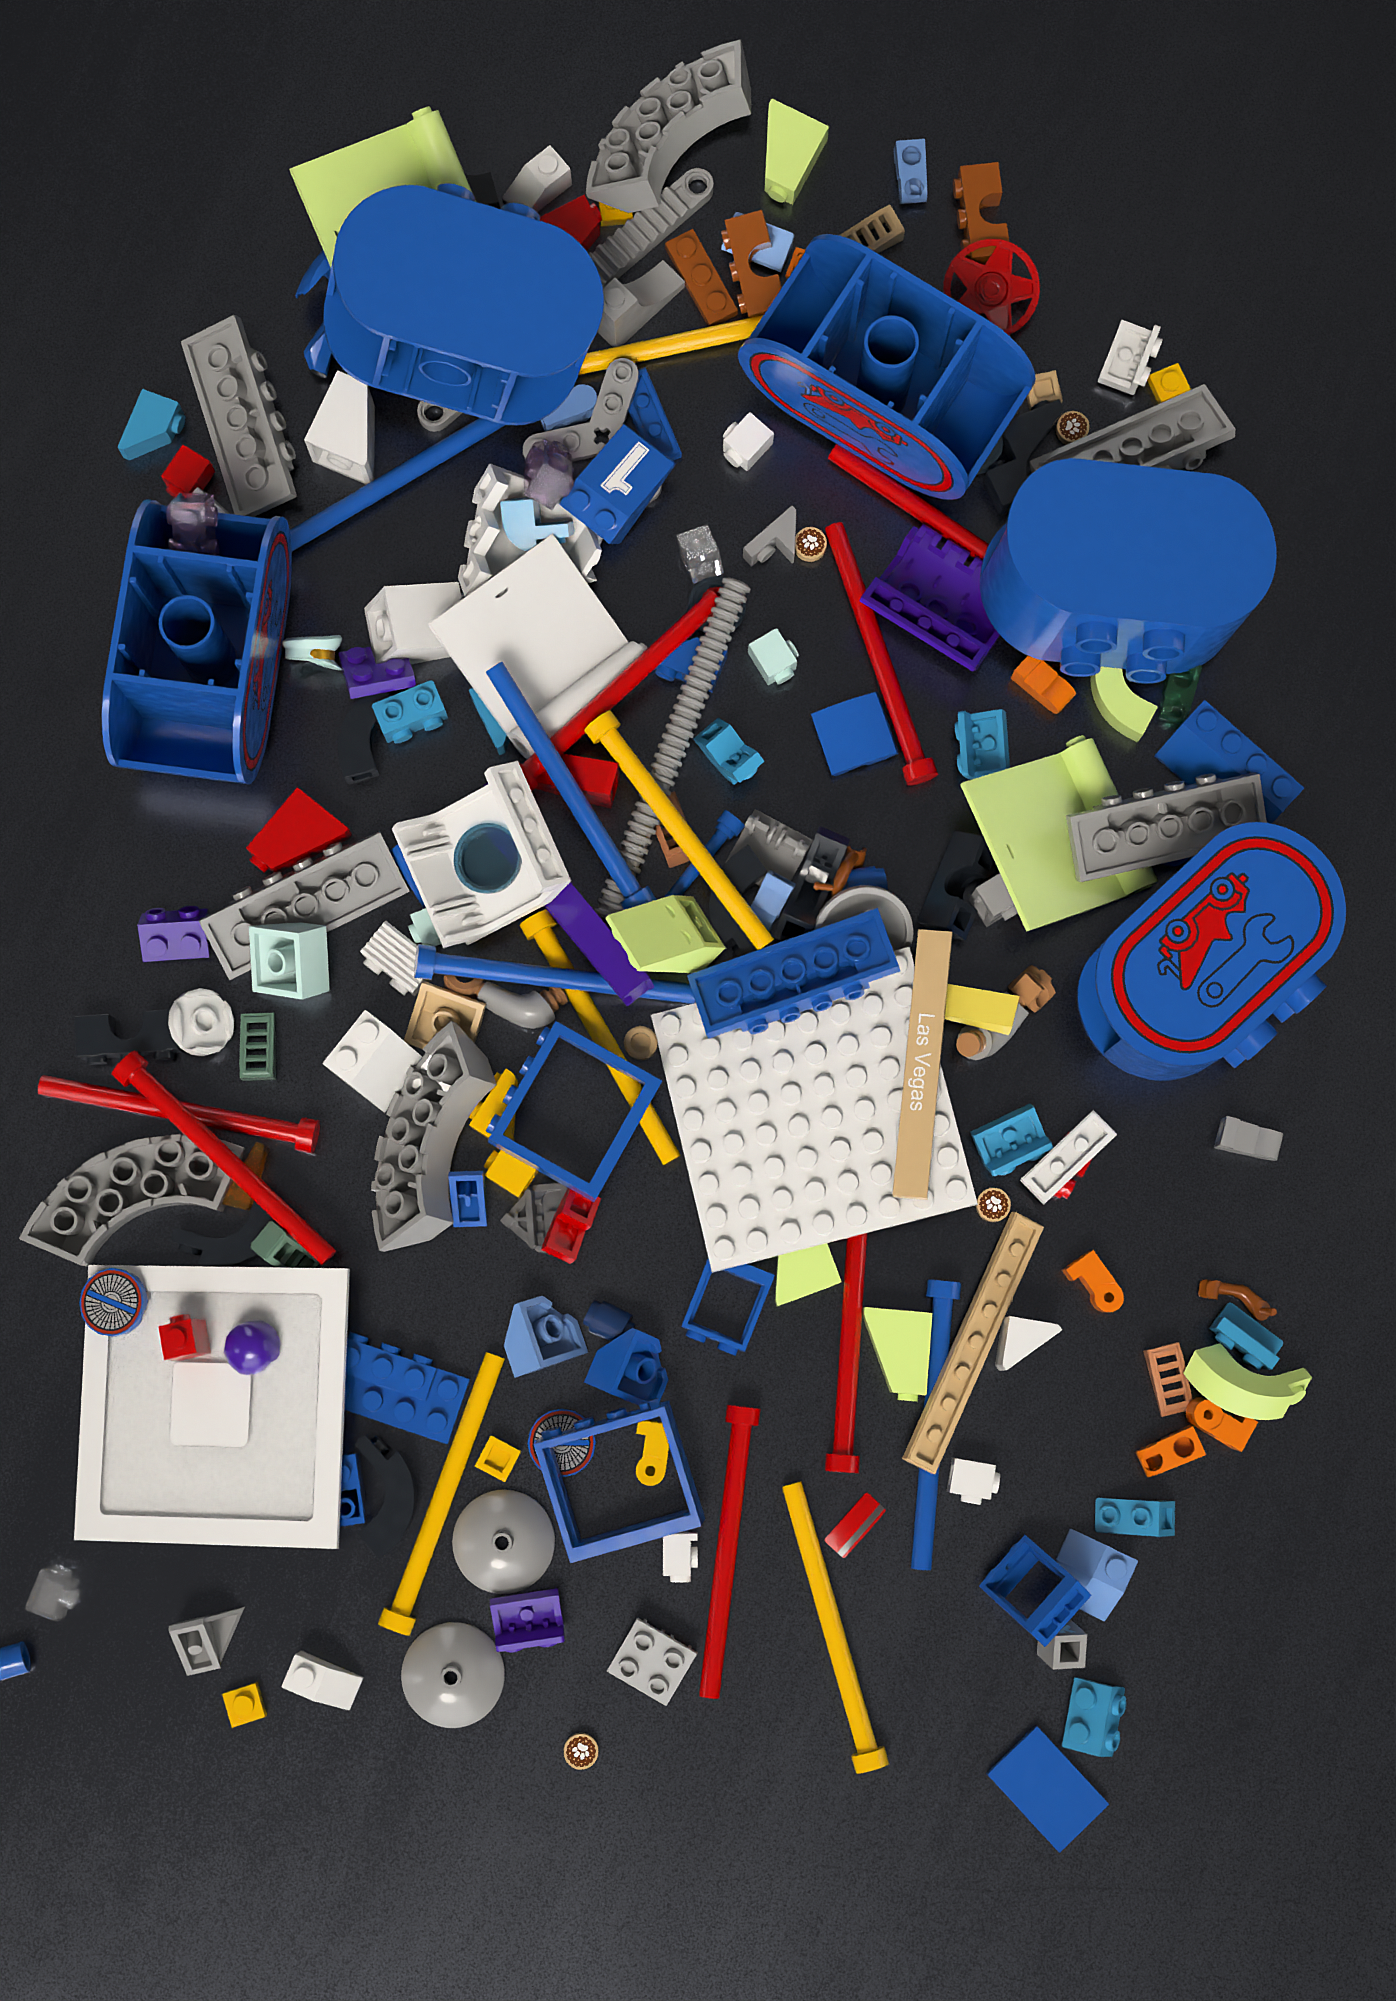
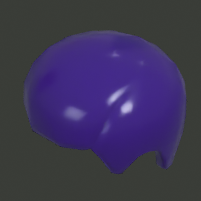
M247 1321L237 1325L226 1336L223 1353L230 1367L239 1374L255 1375L264 1371L271 1362L278 1358L280 1339L275 1329L266 1322Z

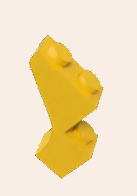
M505 1069L502 1075L498 1072L494 1075L497 1085L491 1090L484 1103L480 1101L469 1116L472 1119L469 1126L488 1139L491 1134L486 1132V1129L495 1114L502 1116L507 1104L502 1101L512 1084L518 1087L517 1078L508 1069ZM516 1113L503 1134L513 1141ZM494 1150L484 1164V1168L487 1169L485 1173L486 1178L519 1199L524 1195L525 1190L539 1172L502 1150L499 1153Z

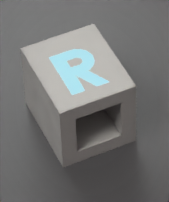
M1069 1620L1046 1647L1038 1641L1037 1655L1052 1669L1085 1668L1087 1634L1072 1620Z

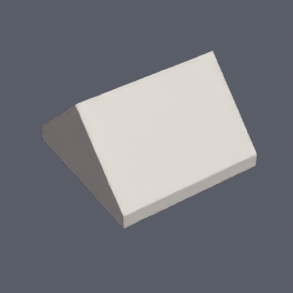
M1012 1316L1004 1317L1000 1329L995 1366L999 1371L1008 1370L1062 1331L1061 1327L1058 1324Z

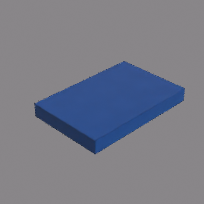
M1037 1725L986 1773L1059 1853L1109 1805Z

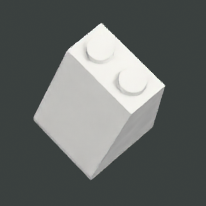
M337 370L304 441L313 462L364 484L374 480L375 406L368 385L357 381L348 373L345 374Z
M459 582L384 586L364 608L376 664L390 659L409 658L410 664L451 657L428 624L465 598L464 594L460 592Z
M364 1010L322 1064L385 1113L395 1092L401 1093L408 1076L406 1074L410 1066L415 1067L422 1056L390 1028Z

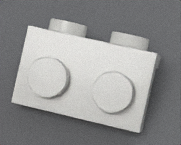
M1121 320L1098 382L1131 395L1135 394L1138 385L1144 387L1152 369L1146 366L1149 356L1156 358L1163 340L1157 337L1161 327L1154 325L1151 331Z

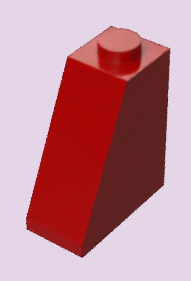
M582 195L541 216L540 221L561 228L588 251L600 236L599 222L602 221V216L596 204H589L585 195Z
M562 754L563 761L589 803L612 809L620 781L619 763ZM546 770L535 779L538 783L535 789L561 795Z
M297 787L246 849L252 855L249 861L265 873L267 869H270L273 873L277 871L283 872L293 867L292 865L305 857L310 856L312 858L322 853V850L331 844L347 841L352 836V833L348 827Z

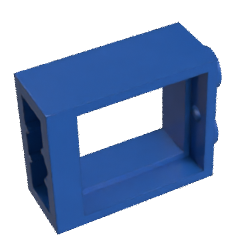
M708 1258L681 1327L687 1329L685 1336L702 1343L705 1342L707 1337L719 1342L717 1349L736 1356L738 1350L745 1352L775 1275L748 1264L722 1270L761 1286L739 1341L693 1322L712 1274Z
M1026 1535L1010 1548L1009 1553L987 1574L984 1581L979 1585L991 1599L1044 1647L1049 1644L1092 1596L1077 1579ZM1040 1561L1062 1581L1027 1619L1005 1597L1030 1569Z

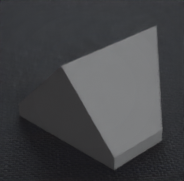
M245 1607L180 1621L169 1626V1633L187 1676L221 1668V1661Z

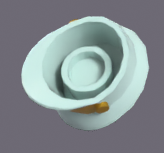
M340 635L293 637L282 641L286 659L309 661L326 668L342 670L335 662V651L342 642Z

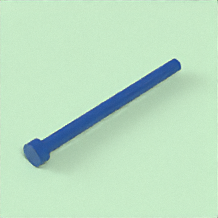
M478 418L290 529L292 552L504 427L505 424Z
M500 662L487 670L486 674L624 896L625 900L620 902L622 908L625 910L657 900L649 886L644 888L640 886L504 663Z
M418 944L416 950L414 978L431 980L433 973L617 995L598 972L436 953V947ZM651 979L654 988L649 989L639 997L689 1004L695 1003L690 983Z
M927 1280L926 1297H933L927 1395H925L924 1408L949 1354L953 1299L960 1300V1282ZM940 1464L935 1474L919 1468L911 1559L912 1569L931 1570Z

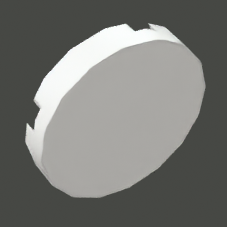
M199 988L183 993L174 1001L169 1011L168 1026L171 1036L182 1050L191 1055L205 1056L219 1052L233 1035L234 1017L231 1007L226 1000L223 1001L217 996L219 994L213 990Z

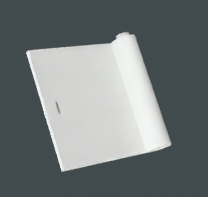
M553 534L428 624L513 745L526 759L535 752L487 676V670L500 662L504 663L547 735L551 738L647 649V646L643 643L638 644L634 641H627Z

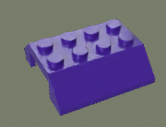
M925 524L920 529L913 526L906 535L897 555L880 578L875 577L859 601L972 672L976 671L1000 636L990 622L981 599L980 571L983 560L976 556L968 567L965 565V562L971 554L969 551L949 539L942 550L937 548V545L943 535Z

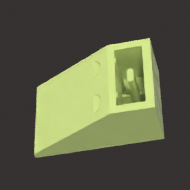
M671 895L609 914L605 918L612 928L613 936L621 943L628 954L629 962L637 971L695 973L705 969L725 949L724 944L693 896Z

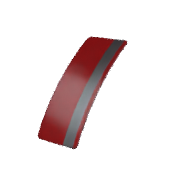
M865 1493L824 1541L842 1558H845L880 1519L886 1509L869 1493Z

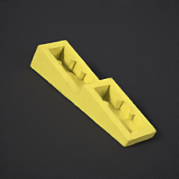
M948 984L945 1019L1009 1035L1013 1026L1019 996Z

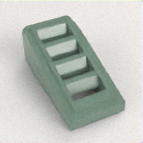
M275 1013L241 1014L239 1070L242 1081L276 1080ZM267 1022V1029L249 1030V1023ZM249 1036H267V1042H249ZM249 1049H266V1055H249ZM266 1061V1067L250 1068V1062Z
M273 1221L268 1222L251 1244L252 1250L276 1268H294L304 1255L306 1257L297 1268H316L319 1264L291 1235Z

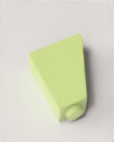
M771 99L768 109L764 191L778 202L783 203L786 201L793 205L828 140L829 126L774 99Z
M827 1243L777 1256L775 1303L777 1307L842 1282Z
M864 1307L862 1316L889 1391L898 1393L897 1400L918 1402V1395H927L933 1313Z

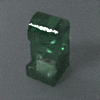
M1198 665L1182 673L1166 674L1158 720L1177 725L1184 723L1188 718L1203 666Z

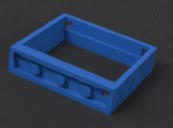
M555 1021L551 1029L545 1026L536 1044L541 1046L535 1058L529 1055L519 1072L524 1077L519 1086L516 1087L512 1084L502 1102L507 1104V1107L502 1116L495 1114L488 1125L486 1132L491 1134L488 1143L595 1202L662 1080ZM558 1038L565 1040L644 1085L590 1183L503 1135Z
M658 1398L650 1399L640 1403V1409L627 1412L626 1408H619L606 1413V1419L594 1422L593 1417L585 1418L574 1422L575 1428L562 1431L560 1426L550 1428L541 1432L542 1437L534 1443L570 1563L702 1526L705 1516L669 1400L659 1403ZM660 1416L688 1509L581 1539L553 1447Z

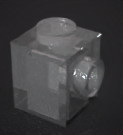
M708 525L676 535L681 558L693 584L724 573L719 549Z
M53 1564L52 1569L49 1567L41 1569L25 1610L56 1622L64 1619L68 1608L72 1610L78 1601L81 1590L77 1589L80 1580L71 1576L72 1570L60 1565Z

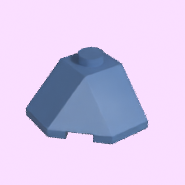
M544 1296L514 1304L504 1348L515 1378L588 1353L578 1321L568 1313L562 1315L551 1307L552 1302Z
M1071 1528L1056 1558V1562L1077 1579L1092 1595L1080 1610L1104 1622L1124 1594L1138 1563V1560Z

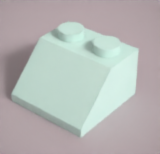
M302 922L249 926L253 992L305 999L330 991L326 926Z

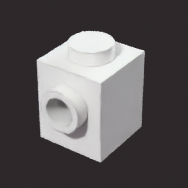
M749 412L739 424L736 422L732 423L723 434V438H725L723 440L724 456L733 466L737 468L741 466L748 471L773 444L774 433Z
M952 1457L947 1492L961 1494L962 1502L981 1505L982 1498L991 1500V1493L998 1492L1000 1473L995 1472L996 1465Z

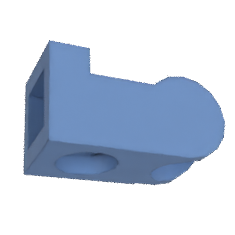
M925 139L896 141L893 152L900 204L927 202Z
M585 384L573 387L568 397L557 410L541 420L545 432L574 426L591 419L597 401L595 390Z
M772 870L767 872L751 905V909L769 932L776 919L782 913L796 886V883Z

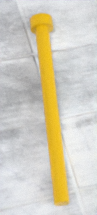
M763 315L590 352L585 356L579 375L605 370L611 362L619 358H628L637 363L748 339Z
M611 710L597 717L584 729L585 733L594 744L601 741L757 950L763 949L774 938L617 731L621 723Z
M547 909L530 916L519 925L527 940H536L550 967L575 970L552 930L557 923ZM563 989L592 1041L626 1060L588 991ZM607 1065L629 1106L632 1108L642 1090L641 1084ZM650 1102L639 1123L662 1164L665 1165L681 1155Z
M488 1352L485 1353L391 1608L384 1607L378 1625L407 1636L411 1634L416 1618L410 1616L500 1374L504 1358Z
M802 1481L783 1486L782 1489L856 1746L857 1753L851 1755L855 1771L859 1774L889 1765L884 1746L877 1747Z

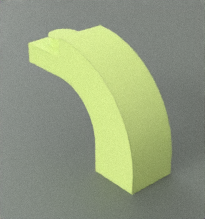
M1101 667L1100 672L1092 675L1090 680L1096 706L1104 719L1114 729L1138 742L1158 706L1140 698L1129 689L1124 680L1122 669Z
M1221 1343L1195 1350L1183 1373L1190 1383L1212 1403L1233 1414L1258 1420L1283 1418L1289 1405L1296 1404L1305 1396V1389L1312 1379V1376L1305 1368L1276 1376H1264L1253 1373L1238 1364Z

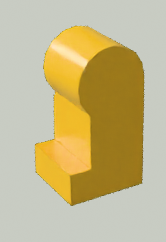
M645 1420L638 1422L636 1434L646 1436L643 1457L636 1466V1476L642 1484L654 1486L664 1478L669 1444L662 1422Z

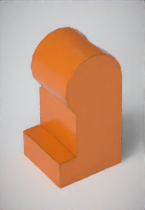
M1027 656L1011 676L1015 683L1055 714H1058L1076 695L1074 688L1065 679L1058 676L1057 672L1045 661Z
M1088 1250L1062 1269V1272L1069 1281H1074L1077 1278L1080 1279L1090 1293L1091 1304L1096 1310L1114 1312L1122 1306L1124 1294L1094 1250Z
M1202 1397L1194 1398L1186 1407V1417L1193 1426L1231 1449L1240 1452L1243 1451L1258 1423L1254 1419L1235 1415L1233 1418L1224 1413L1221 1407Z
M1191 1424L1136 1451L1147 1477L1155 1476L1206 1455L1198 1435Z

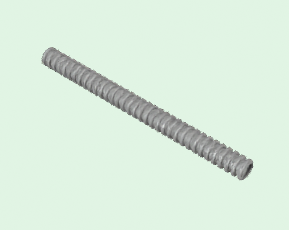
M727 577L722 580L724 586L719 588L718 593L720 596L714 600L716 607L711 608L712 617L707 618L709 625L703 628L705 635L700 636L699 639L702 643L700 646H696L695 650L698 653L692 657L694 663L688 667L689 675L684 677L686 684L681 685L682 694L677 695L679 702L673 705L675 712L670 714L671 722L665 726L668 730L661 736L664 739L663 743L658 744V748H660L659 753L655 752L654 754L656 761L650 764L652 771L649 773L666 796L671 795V791H669L670 786L674 787L675 782L673 779L679 775L677 768L682 767L681 758L686 757L684 750L690 747L688 740L693 738L692 730L698 726L695 722L702 716L699 713L700 709L705 708L704 699L708 700L709 698L707 691L712 690L713 685L711 681L716 680L717 676L714 673L720 670L718 663L723 661L724 656L722 653L728 649L726 643L732 639L730 632L735 631L734 622L739 621L737 614L743 611L741 604L746 603L747 598L745 594L750 593L751 590L747 584L734 578ZM640 793L641 799L635 803L637 809L631 813L634 817L632 821L629 820L627 823L630 827L629 830L624 831L626 838L620 841L622 848L619 850L634 876H636V873L640 874L641 869H639V866L645 862L643 856L649 852L646 849L647 845L652 844L651 835L656 834L654 827L660 824L658 817ZM611 876L610 879L606 878L605 880L607 884L606 889L602 888L601 890L603 897L597 900L600 903L599 907L594 908L597 915L606 918L609 914L624 910L620 902L625 900Z

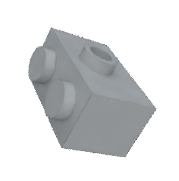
M1000 873L976 887L969 898L973 907L978 910L977 913L986 927L1001 918H1004L1006 921L1018 914Z

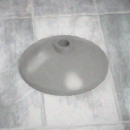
M871 885L854 886L833 896L819 912L814 925V930L878 908L893 951L911 947L913 940V923L904 903L892 892Z
M514 1490L490 1491L470 1502L460 1514L453 1531V1553L463 1575L478 1588L496 1594L515 1593L534 1584L549 1567L555 1549L554 1528L545 1509L532 1497ZM504 1536L508 1539L509 1545L506 1549H499L496 1546V1539L498 1537Z
M461 1622L438 1624L420 1634L409 1647L401 1670L403 1692L412 1709L427 1722L445 1728H460L481 1720L497 1703L505 1680L503 1658L501 1653L496 1651L494 1641L479 1628ZM448 1671H453L457 1674V1681L453 1684L445 1680V1673Z

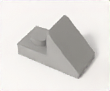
M793 506L789 507L743 548V558L751 567L757 561L763 563L769 559L775 552V546L792 564L794 563L796 509Z

